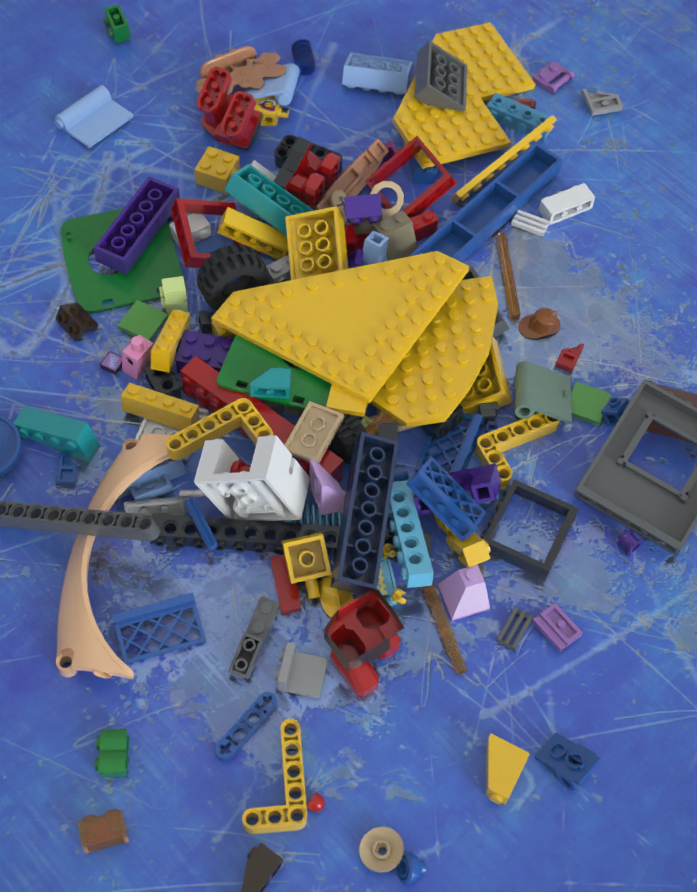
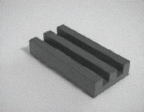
M515 606L496 642L515 651L534 616L531 614L527 615L524 610L520 611ZM518 615L519 618L516 621L514 627L512 628L510 634L508 635L506 641L503 640V637L506 634L508 628L510 627L512 621L514 620L515 616ZM523 619H525L526 622L523 628L521 629L518 637L516 638L514 644H510V641L513 638L520 623Z

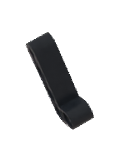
M294 135L283 137L275 149L276 167L281 169L299 137ZM311 142V151L321 160L329 153L340 157V174L343 164L342 155Z

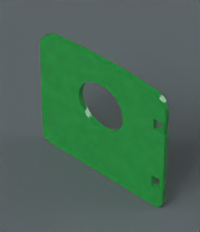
M124 208L72 218L62 224L60 229L70 283L76 301L87 313L93 314L104 312V310L132 306L137 300L143 303L159 300L161 297L157 291H159V287H162L161 279L183 276L167 221L127 275L121 272L113 275L99 274L89 265V257L94 251V246ZM113 301V304L103 306L102 304L105 302Z
M238 335L235 336L217 377V384L220 388L238 391L251 396L250 383L271 368L282 367L291 369L289 399L256 398L289 407H297L305 410L309 401L326 407L332 386L329 382L305 370L290 367L282 358ZM237 383L247 385L246 389L237 387ZM294 398L304 400V403H296L293 400Z

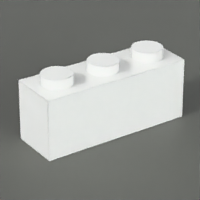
M585 183L575 185L570 189L543 198L540 202L539 213L545 220L550 221L549 225L592 209L595 196Z

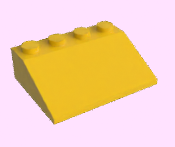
M337 206L285 216L291 280L348 269L343 213Z
M492 337L490 353L470 391L459 403L463 406L464 414L477 412L479 404L498 402L499 408L513 403L498 343L494 337Z

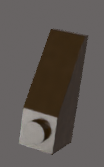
M260 843L258 847L254 846L247 855L248 861L241 892H263L283 865V858Z

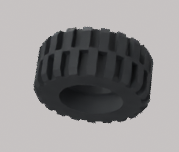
M240 244L237 246L228 245L227 248L222 247L216 253L214 251L210 254L209 258L203 261L204 265L200 266L197 275L198 288L208 306L214 311H217L232 292L269 285L270 282L269 271L257 251L249 246ZM237 276H240V277H238L236 280H234L233 282L227 283V282H229L231 279H233V278H235V277H237Z

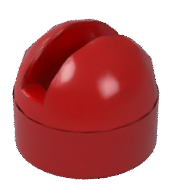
M315 792L306 807L315 812L321 811L325 806V800L322 795Z

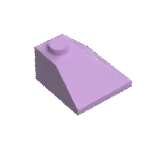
M311 459L309 488L321 515L343 511L345 490L341 489L339 483L317 461Z
M478 564L456 571L437 585L451 621L490 610L485 581Z

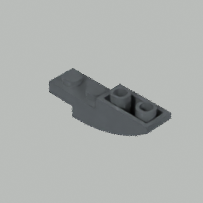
M264 596L260 597L228 672L245 679L249 678L274 626L273 622L281 605L280 602Z

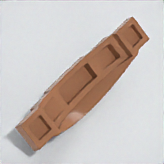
M379 139L374 140L328 187L329 189L321 197L322 199L315 205L314 209L320 210L332 207L330 195L336 190H342L347 197L357 196L367 184L365 180L377 170L383 157L389 152Z

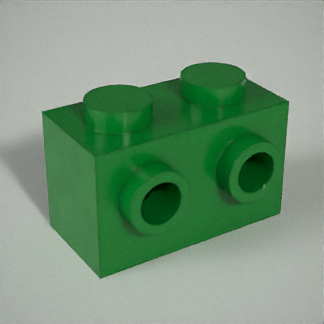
M120 5L105 7L103 21L105 27H108L110 38L113 37L115 44L131 40L129 25Z

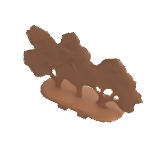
M244 46L239 49L233 48L226 54L222 55L220 53L215 55V58L208 60L201 66L199 73L201 79L197 80L196 84L198 87L195 91L201 92L210 69L215 66L228 70L232 77L227 96L232 92L234 85H240L243 88L252 87L260 89L265 83L263 77L283 75L286 73L287 67L280 64L276 65V62L281 58L276 52H264L256 59V50L251 46Z

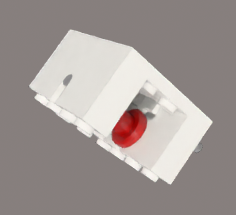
M277 435L258 437L251 466H246L242 460H239L223 439L206 440L194 479V483L200 489L180 490L179 496L180 498H193L206 495L227 519L256 521L301 520L310 477L296 459L292 458V454Z

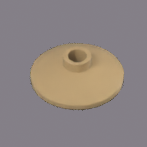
M377 827L367 832L362 838L359 847L362 862L367 868L375 872H387L394 869L402 860L404 844L400 835L388 827ZM381 849L387 850L385 855H380L379 851Z

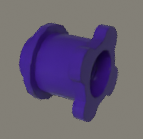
M624 530L617 537L619 539L617 544L622 545L627 550V556L637 550L644 541L643 538L638 540L632 534V530Z

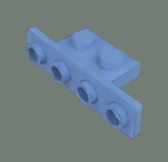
M182 459L170 460L154 466L130 484L117 499L131 494L134 501L149 500L173 491L169 480L186 474Z

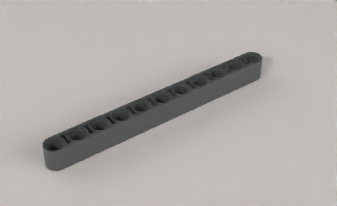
M0 501V526L140 541H153L160 535V528L153 518L146 514Z

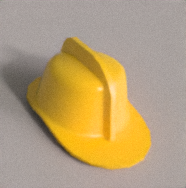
M329 575L319 582L318 587L321 594L320 601L325 613L332 618L338 609L353 601L354 598L348 591L330 587L332 575Z

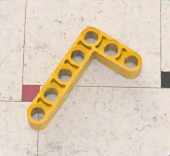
M241 398L170 436L166 441V448L170 459L180 460L204 447L206 440L219 439L240 426L255 446L258 437L273 435V432L251 401Z
M537 413L528 419H521L479 436L475 453L482 466L494 464L491 461L497 462L499 475L505 477L501 478L499 489H505L507 485H510L513 473L502 452L555 432L558 429L560 420Z
M286 719L281 724L286 805L247 809L242 816L244 830L249 834L295 831L304 828L307 823L300 725L294 719ZM293 728L296 732L288 735L285 733V730ZM289 749H295L298 753L294 756H289L286 752ZM291 770H296L300 773L297 777H290L288 775ZM296 791L301 794V797L292 799L289 795ZM299 813L303 818L300 821H294L291 819V816ZM277 815L281 820L278 823H271L269 818ZM255 817L259 821L255 825H249L247 820Z

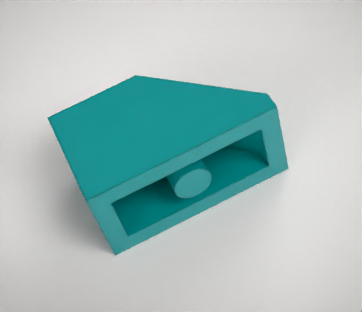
M282 367L271 368L250 383L251 397L289 399L291 369Z

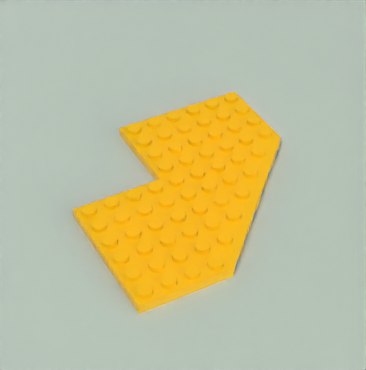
M491 22L436 34L432 42L467 65L466 110L462 112L434 107L418 101L414 97L415 75L393 119V124L406 145L418 136L441 164L510 147L511 141L483 101L491 100L495 93L508 96L533 90L536 84ZM422 150L414 156L422 169L435 166Z

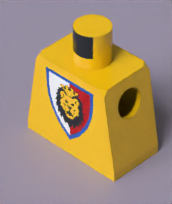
M275 96L254 99L256 102L254 110L264 114L260 126H276L279 117H289V108L281 107L276 101Z

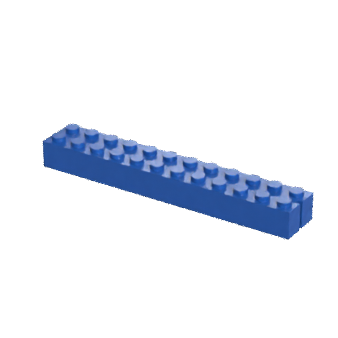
M535 142L410 256L439 251L463 263L559 174L563 159Z

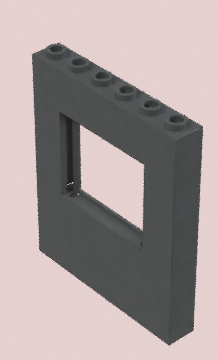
M644 379L577 486L573 496L677 556L697 523V465L682 491H679L628 462V459L652 421L697 445V408L692 406L689 401L676 397L671 391L658 387L655 382Z

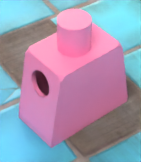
M141 335L133 337L131 343L122 352V371L138 380L145 373L144 368L151 365V349L154 343Z

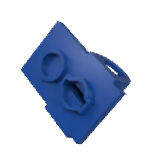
M557 732L535 755V759L553 769L561 784L572 791L582 784L601 761L595 752L581 744H575Z

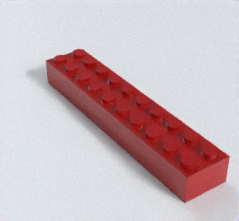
M197 356L180 370L183 392L187 397H192L201 407H206L212 413L238 399L246 398L251 401L272 429L273 435H277L285 445L295 427L292 423L255 397L238 391L220 388L217 384L219 372ZM241 426L237 428L244 438H249ZM327 449L319 464L340 483L343 480V459ZM292 456L310 477V462Z

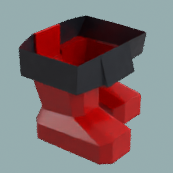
M299 137L274 182L315 211V203L322 199L324 189L328 190L330 183H333L338 177L340 157L329 153L321 160L311 151V142Z

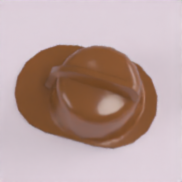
M540 308L534 314L523 317L519 322L518 328L519 332L526 338L536 339L557 333L561 324L557 318V311L549 308Z

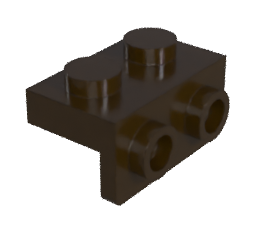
M78 302L60 305L55 318L75 341L80 340L82 333L96 331L99 325Z

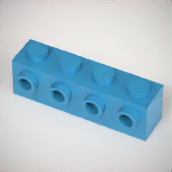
M495 93L487 104V108L497 122L526 135L550 117L498 93ZM544 132L543 134H541L543 137L540 139V141L544 142L549 133L546 134V132Z

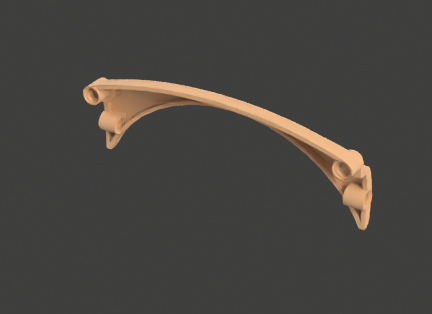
M142 434L140 440L127 439L123 443L122 450L104 475L87 509L109 511L117 498L130 484L154 466L170 459L167 453L166 441L172 435ZM77 534L69 557L60 598L57 624V668L59 673L65 678L73 677L77 674V671H90L94 675L106 679L112 678V675L133 679L134 672L116 656L107 644L91 610L87 577L89 558L96 536ZM67 662L72 663L67 668L62 667Z

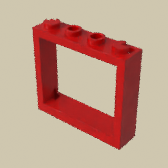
M418 136L409 141L406 146L397 151L391 159L384 162L377 171L365 180L368 186L373 189L376 184L386 181L422 150L443 176L403 209L409 218L423 213L457 184ZM379 191L378 194H380L381 202L387 209L393 208Z
M176 198L171 207V213L184 267L200 268L201 265H204L203 261L210 257V253H196L187 213L222 216L227 207L238 211L235 203ZM233 240V244H234L235 246H237L238 244L244 245V244H241V243H239V242Z

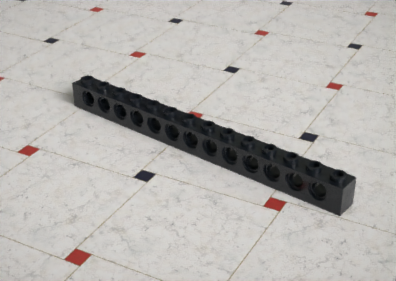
M152 513L153 520L160 528V535L156 540L150 541L151 544L157 546L174 545L179 548L191 546L197 549H204L206 547L191 516ZM205 517L212 533H215L214 537L218 545L215 548L216 550L234 549L238 552L249 550L256 553L274 552L275 554H284L281 541L321 532L324 537L327 555L334 557L336 555L340 526ZM169 530H175L173 533H167ZM390 530L385 532L384 545H393L394 533H390ZM190 531L195 532V533L192 534V535H188V534H187V533L190 532ZM423 532L430 557L431 533ZM229 534H234V535H235L234 537H231V538L227 537V535H229ZM250 535L255 536L253 539L246 538ZM268 537H274L275 539H274V540H267L266 538H268ZM328 541H333L334 544H331V545H330V544H327L326 542H328ZM392 548L389 550V553L393 550L398 552L397 548ZM397 554L393 558L387 557V560L390 559L398 563Z

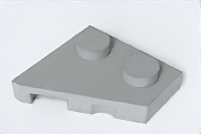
M582 89L581 95L591 116L622 111L623 104L618 94L597 91V94L587 92V89Z

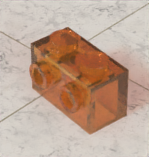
M111 809L106 811L104 815H88L83 817V820L77 821L81 846L85 854L130 842L122 810Z

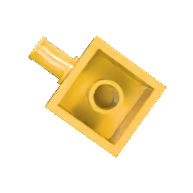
M208 146L194 169L195 183L227 194L225 188L232 174L240 169V156Z
M319 532L281 541L291 584L305 581L308 599L320 597L317 578L332 575L323 534Z

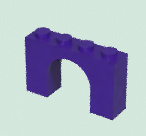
M496 463L448 473L465 491L473 492L476 504L496 500L501 483ZM434 478L435 483L439 484L438 479ZM414 494L413 499L418 515L434 513Z

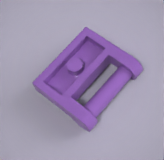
M552 61L533 75L532 80L548 93L554 94L560 86L567 81H571L575 74L572 70H567L555 61ZM560 76H562V78H560L558 81H556V82L553 84V82H554L556 79H558Z

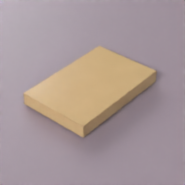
M309 401L284 446L292 456L308 462L314 459L320 463L345 418L344 414Z

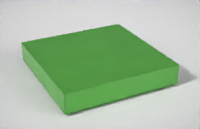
M137 300L118 324V329L134 337L141 335L152 341L168 319V314Z
M576 381L571 393L572 417L599 426L603 417L601 411L609 402L611 394Z

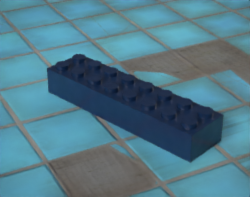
M361 432L354 441L330 585L332 588L360 595L377 590L399 445L398 441Z

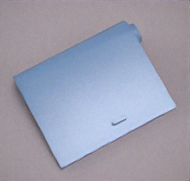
M295 64L283 65L287 67L285 74L276 77H263L265 83L260 89L248 87L244 92L252 94L254 99L275 95L276 101L280 105H288L292 101L300 69Z
M100 85L56 115L54 122L58 129H62L90 148L129 121L134 115L114 102L107 88Z

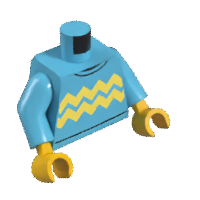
M385 544L383 546L377 589L390 606L397 604V602L405 604L406 599L401 597V595L406 594V592L397 589L390 559L387 560L388 556L395 557L397 552L393 550L389 553V550L394 545Z

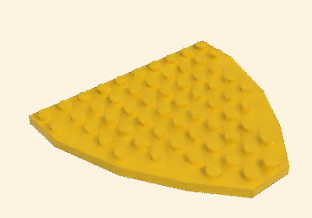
M492 276L461 280L372 399L371 404L405 427L445 422L470 391L490 353L498 311V300Z

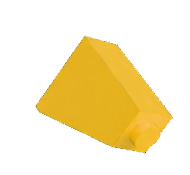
M490 733L486 743V795L489 796L492 802L506 805L530 753Z

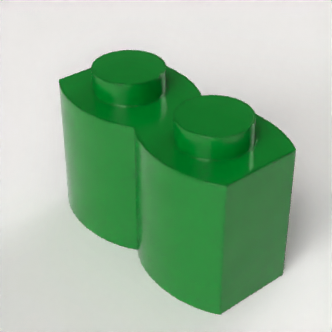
M101 730L100 736L96 738V749L100 750L99 757L95 758V771L99 772L100 777L127 776L128 730Z

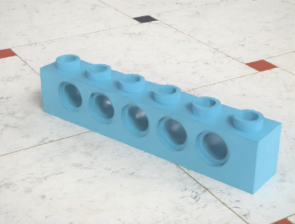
M409 480L393 482L388 517H390L389 529L390 533H394L393 545L394 548L398 549V564H402V580H406L407 588L431 586L434 572L412 491L406 485Z

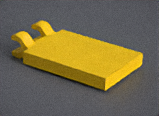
M332 385L326 407L343 414L364 417L368 403Z

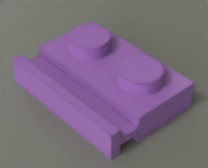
M556 603L552 604L532 621L559 653L583 634Z

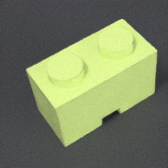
M184 277L161 279L162 287H159L162 309L166 308L168 315H170L172 310L188 312Z

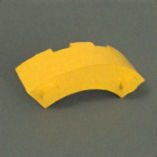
M433 513L439 529L442 528L444 533L447 534L445 540L452 552L456 551L460 555L458 556L460 562L467 567H471L490 559V547L485 540L474 532L462 542Z

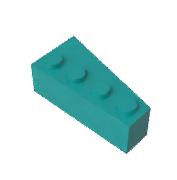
M24 406L13 422L21 437L31 439L90 463L100 447V443L89 424L84 421Z

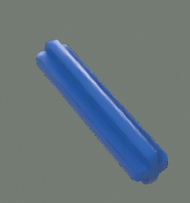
M195 498L187 499L185 505L207 549L213 550L217 548V541Z

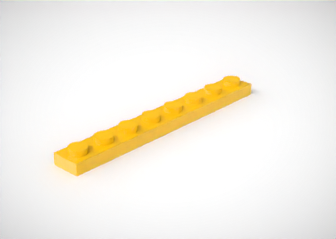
M553 115L550 116L458 190L451 199L455 203L460 200L462 202L466 200L472 190L476 192L482 186L481 183L484 180L488 182L495 176L494 172H500L507 166L505 163L508 161L513 162L519 156L518 153L520 151L524 153L529 149L531 142L539 141L543 137L541 134L544 132L546 134L554 128L553 124L557 119Z

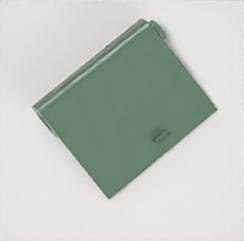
M528 361L519 362L516 365L515 414L517 417L528 419L537 411L570 424L572 422L571 378Z

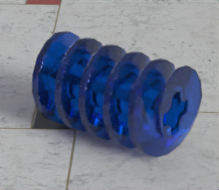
M306 39L295 41L291 47L294 64L299 67L300 75H310L315 71L311 44Z

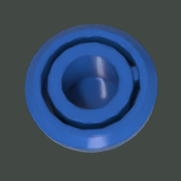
M404 851L402 860L396 866L398 878L403 884L415 882L420 875L425 874V862L420 860L414 853Z

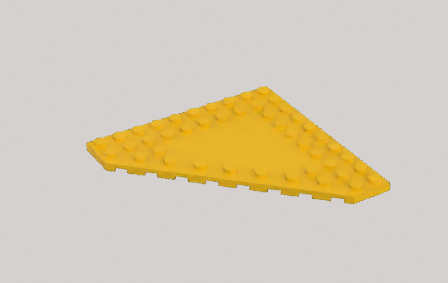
M439 251L235 291L232 292L211 319L213 323L370 403L467 274L469 265Z

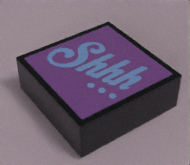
M109 351L100 363V368L117 375L122 368V356Z

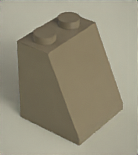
M403 210L373 224L374 231L389 238L386 251L387 261L408 257L417 249L413 222Z

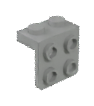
M287 642L286 649H282L280 654L281 669L277 668L275 674V681H278V690L318 698L321 694L327 659L296 652L295 643Z

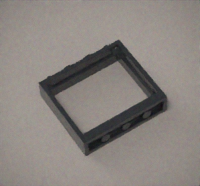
M514 479L511 486H506L503 493L505 498L503 501L499 500L495 508L497 513L495 516L491 515L487 524L489 529L487 532L483 531L480 538L488 543L490 555L546 580L579 508ZM514 494L566 516L544 563L491 539Z

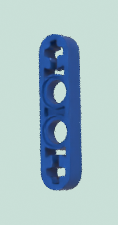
M262 693L221 738L215 747L216 756L219 760L227 762L233 759L276 710L277 698L273 693ZM271 699L272 706L266 705L262 713L261 709L264 706L263 700L269 701ZM257 714L260 720L253 724L248 721V716ZM239 729L246 733L245 737L240 740L233 736L234 732ZM230 738V740L233 742V744L229 747L230 753H224L222 755L221 748H227L230 745V741L228 740Z

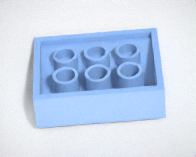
M350 53L344 64L342 85H346L348 88L362 87L363 90L376 89L381 93L390 91L396 95H403V93L406 94L413 62Z

